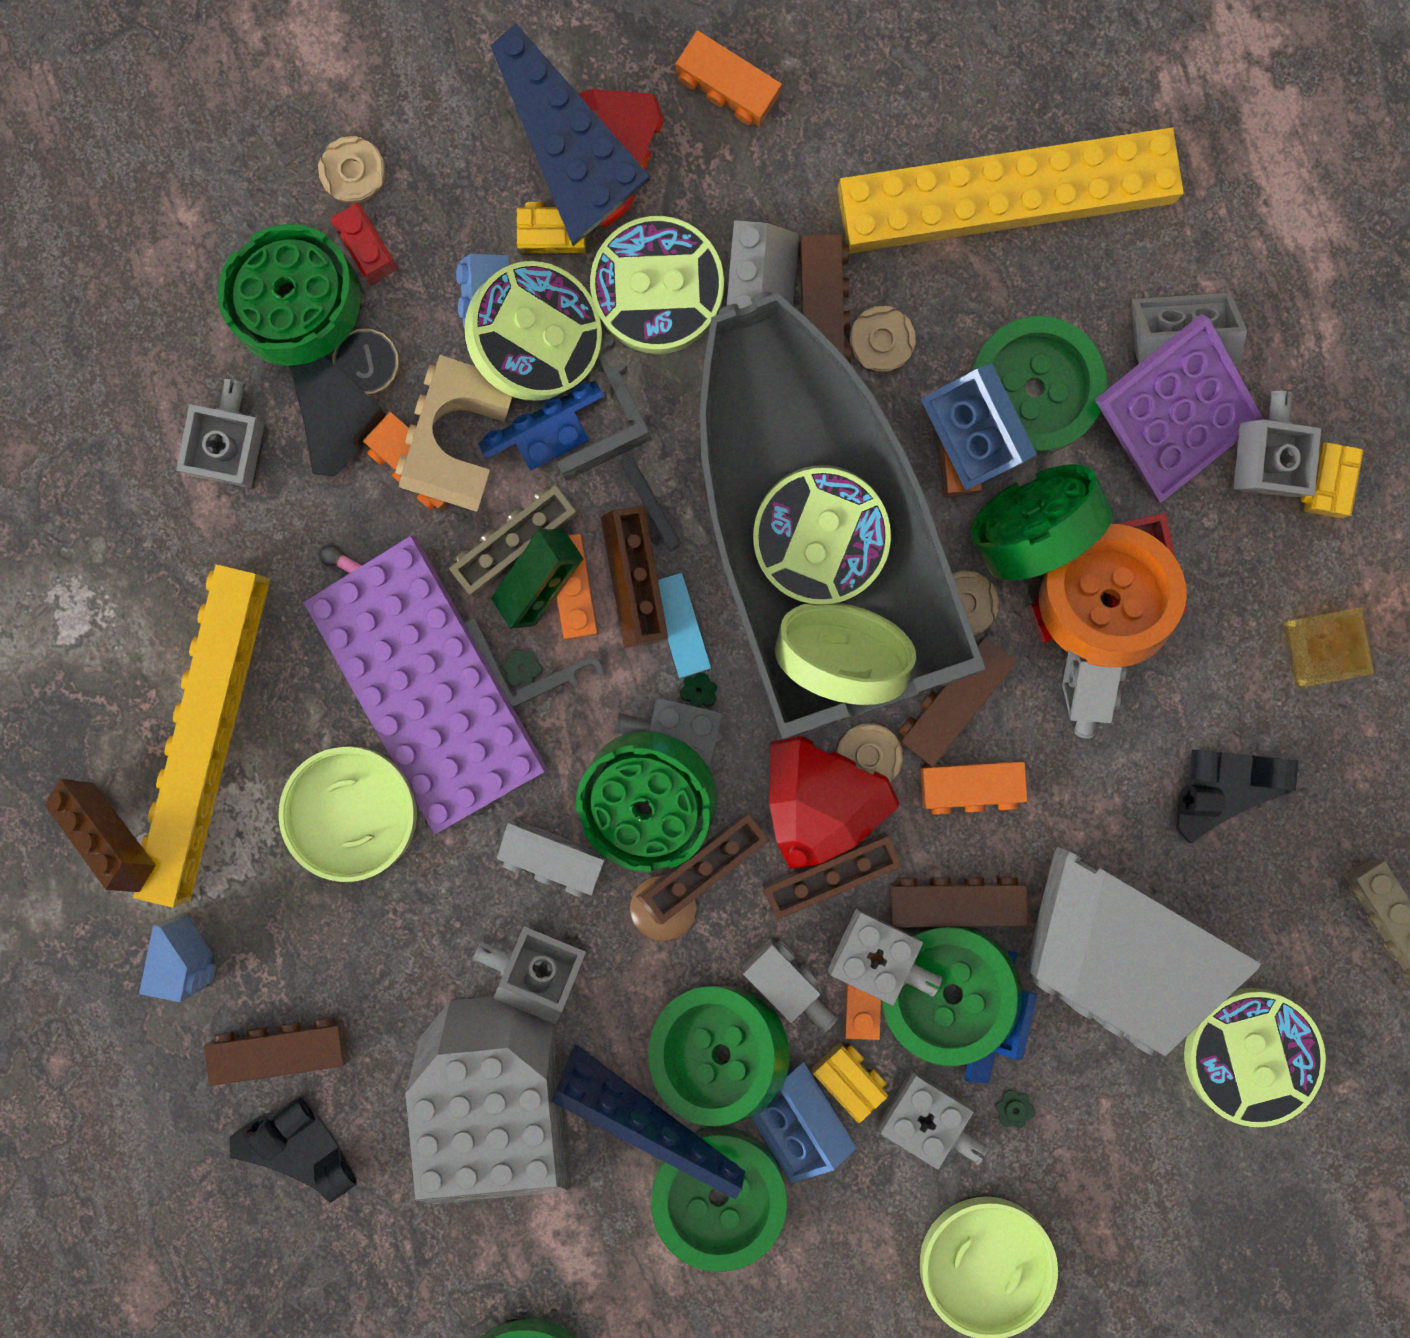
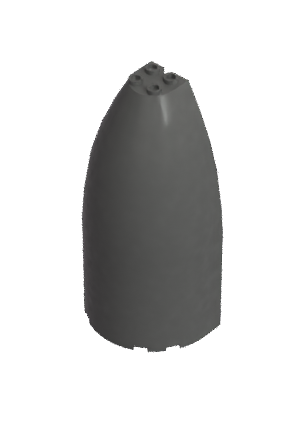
M768 291L753 296L751 298L752 304L739 309L738 304H731L718 310L719 315L711 317L703 367L700 403L701 461L712 525L723 567L782 739H787L804 734L805 731H814L835 724L840 719H850L933 690V687H942L965 679V676H972L986 669L924 493L904 449L876 398L848 360L812 322L778 292L771 295V292ZM819 465L834 466L848 470L861 477L875 490L886 509L890 523L891 542L889 554L881 572L865 590L850 599L838 603L857 606L886 618L898 626L912 641L916 650V662L908 686L899 697L889 702L874 705H857L822 697L793 681L781 669L776 660L775 645L784 616L795 607L807 603L789 597L769 581L762 571L755 554L753 532L758 508L767 492L780 479L796 470Z

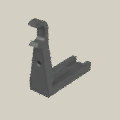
M613 339L601 342L598 360L630 427L557 461L556 463L566 481L652 440L645 422L621 376L626 372L627 365L620 363L617 367H611L604 356L607 350L614 348L615 340Z
M473 618L465 622L513 708L569 681L577 688L579 682L575 679V672L587 665L595 666L597 674L603 676L601 663L597 659L589 657L516 690L517 695L513 697L478 621Z

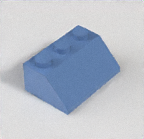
M992 363L980 367L920 399L965 491L1037 455Z
M179 914L153 925L139 994L182 1002L206 988L207 984L212 983L216 970V965L212 964L214 954L188 915Z
M804 1062L788 1068L782 1089L778 1091L763 1112L751 1118L791 1184L835 1170L857 1149Z

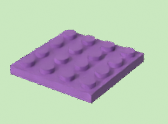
M1202 314L1095 399L1151 496L1159 503L1166 500L1237 443L1240 423L1263 419L1209 317Z

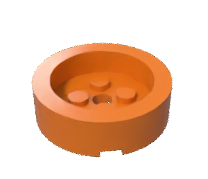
M1110 524L1103 536L1086 552L1071 562L1045 573L1039 592L1042 619L1048 632L1060 647L1066 652L1070 650L1074 654L1086 659V663L1108 668L1135 665L1158 652L1178 625L1187 599L1184 574L1171 551L1149 533L1122 524ZM1105 592L1114 596L1116 600L1119 599L1118 606L1114 608L1106 607L1101 602L1100 596Z

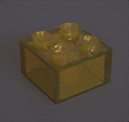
M1362 607L1283 621L1295 687L1312 686L1374 674Z

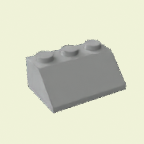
M734 220L727 306L738 304L739 309L752 304L751 298L753 296L768 291L771 292V295L778 292L793 306L800 234L769 223Z
M1231 293L1132 299L1134 352L1139 364L1201 314L1209 317L1234 365L1242 363L1247 329Z
M516 819L507 824L497 856L498 860L504 862L502 867L520 874L523 869L535 874V880L550 886L553 885L554 881L566 886V892L584 898L585 893L592 895L606 861V858L594 849Z

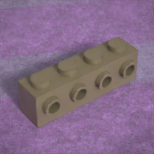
M556 485L551 489L547 486L533 496L534 502L524 510L522 507H519L506 518L507 523L498 530L492 528L479 539L481 543L471 551L467 548L453 559L455 564L449 570L470 596H477L509 571L515 564L516 558L525 550L535 532L541 529H562L579 516Z
M1370 858L1343 876L1350 885L1348 887L1350 894L1356 902L1364 907L1368 914L1366 918L1369 924L1385 940V949L1395 961L1399 962L1404 970L1402 975L1410 986V899L1387 863L1383 860Z

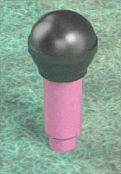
M326 544L320 549L319 559L325 566H337L348 573L362 566L344 556L335 544Z

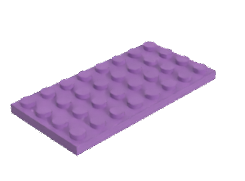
M415 535L409 536L303 602L392 761L407 778L414 793L415 801L434 835L548 770Z

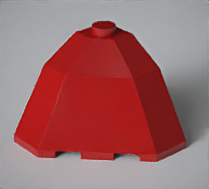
M591 89L578 93L645 170L652 153L648 150L654 133L660 132L664 122L656 96L651 93ZM635 195L627 199L600 224L606 228L631 208Z
M804 736L772 741L770 744L769 806L776 841L789 868L820 865L856 847L899 806V801L888 777L876 771L872 775L855 767V761L834 751L831 754L814 747V741Z

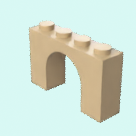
M439 355L436 366L429 365L424 384L429 385L427 396L422 394L419 396L414 413L420 415L417 426L410 424L405 444L411 446L407 456L400 455L395 474L401 475L400 488L477 512L490 469L455 459L446 454L436 443L432 427L443 415L458 410L474 412L505 422L512 396L503 393L490 384L476 366Z

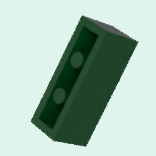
M563 528L541 529L535 532L525 550L516 558L515 564L507 576L500 581L498 589L491 597V600L510 629L536 626L584 558Z

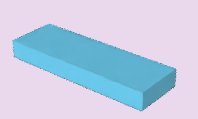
M679 573L658 580L668 643L679 678L711 669L683 574Z

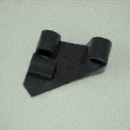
M324 356L307 364L288 367L303 418L312 474L336 476L360 451L363 446L362 441L385 418L386 414L360 387Z
M1192 749L1188 785L1182 788L1179 796L1176 829L1188 843H1193L1202 835L1233 816L1270 799L1289 794L1292 790L1296 791L1299 760Z
M302 1097L295 1098L270 1117L265 1115L259 1116L230 1136L229 1158L264 1166L292 1177L318 1191L330 1203L357 1185L356 1176L337 1142L315 1111Z

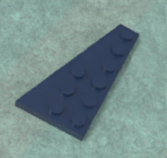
M514 24L490 46L568 236L574 246L651 179L649 174L517 24Z
M575 1044L551 1102L736 1200L743 1187L745 1171Z

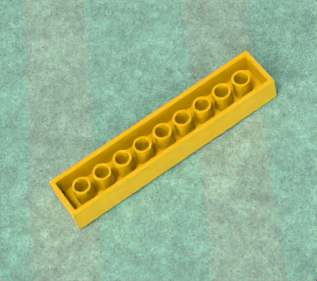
M1173 127L840 178L837 188L845 242L848 244V254L1174 204L1184 194Z
M217 564L214 571L211 570L208 574L206 590L209 593L206 604L203 603L199 609L197 619L201 626L198 637L195 636L190 645L189 655L193 658L190 670H186L182 677L181 689L184 690L182 702L177 703L173 713V722L176 723L173 736H169L165 745L164 753L168 756L165 769H161L156 782V788L160 789L157 802H153L149 810L148 821L152 822L149 835H145L141 846L156 866L141 891L134 892L133 898L172 908L191 901L271 578Z

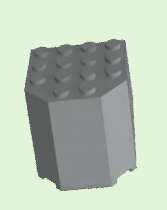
M1057 847L1053 855L1025 969L1033 975L1030 981L1035 983L1037 987L1052 996L1058 995L1060 999L1081 1015L1090 1020L1094 1018L1096 1022L1103 1025L1102 1027L1120 1038L1124 1036L1134 1046L1151 1056L1154 1051L1166 1056L1259 969L1261 965L1259 962L1099 868L1097 871L1080 861L1081 858Z
M494 996L454 999L448 1002L420 1036L405 1093L415 1200L432 1204L569 1191L561 1106L551 1102L559 1083L553 1023L493 999Z

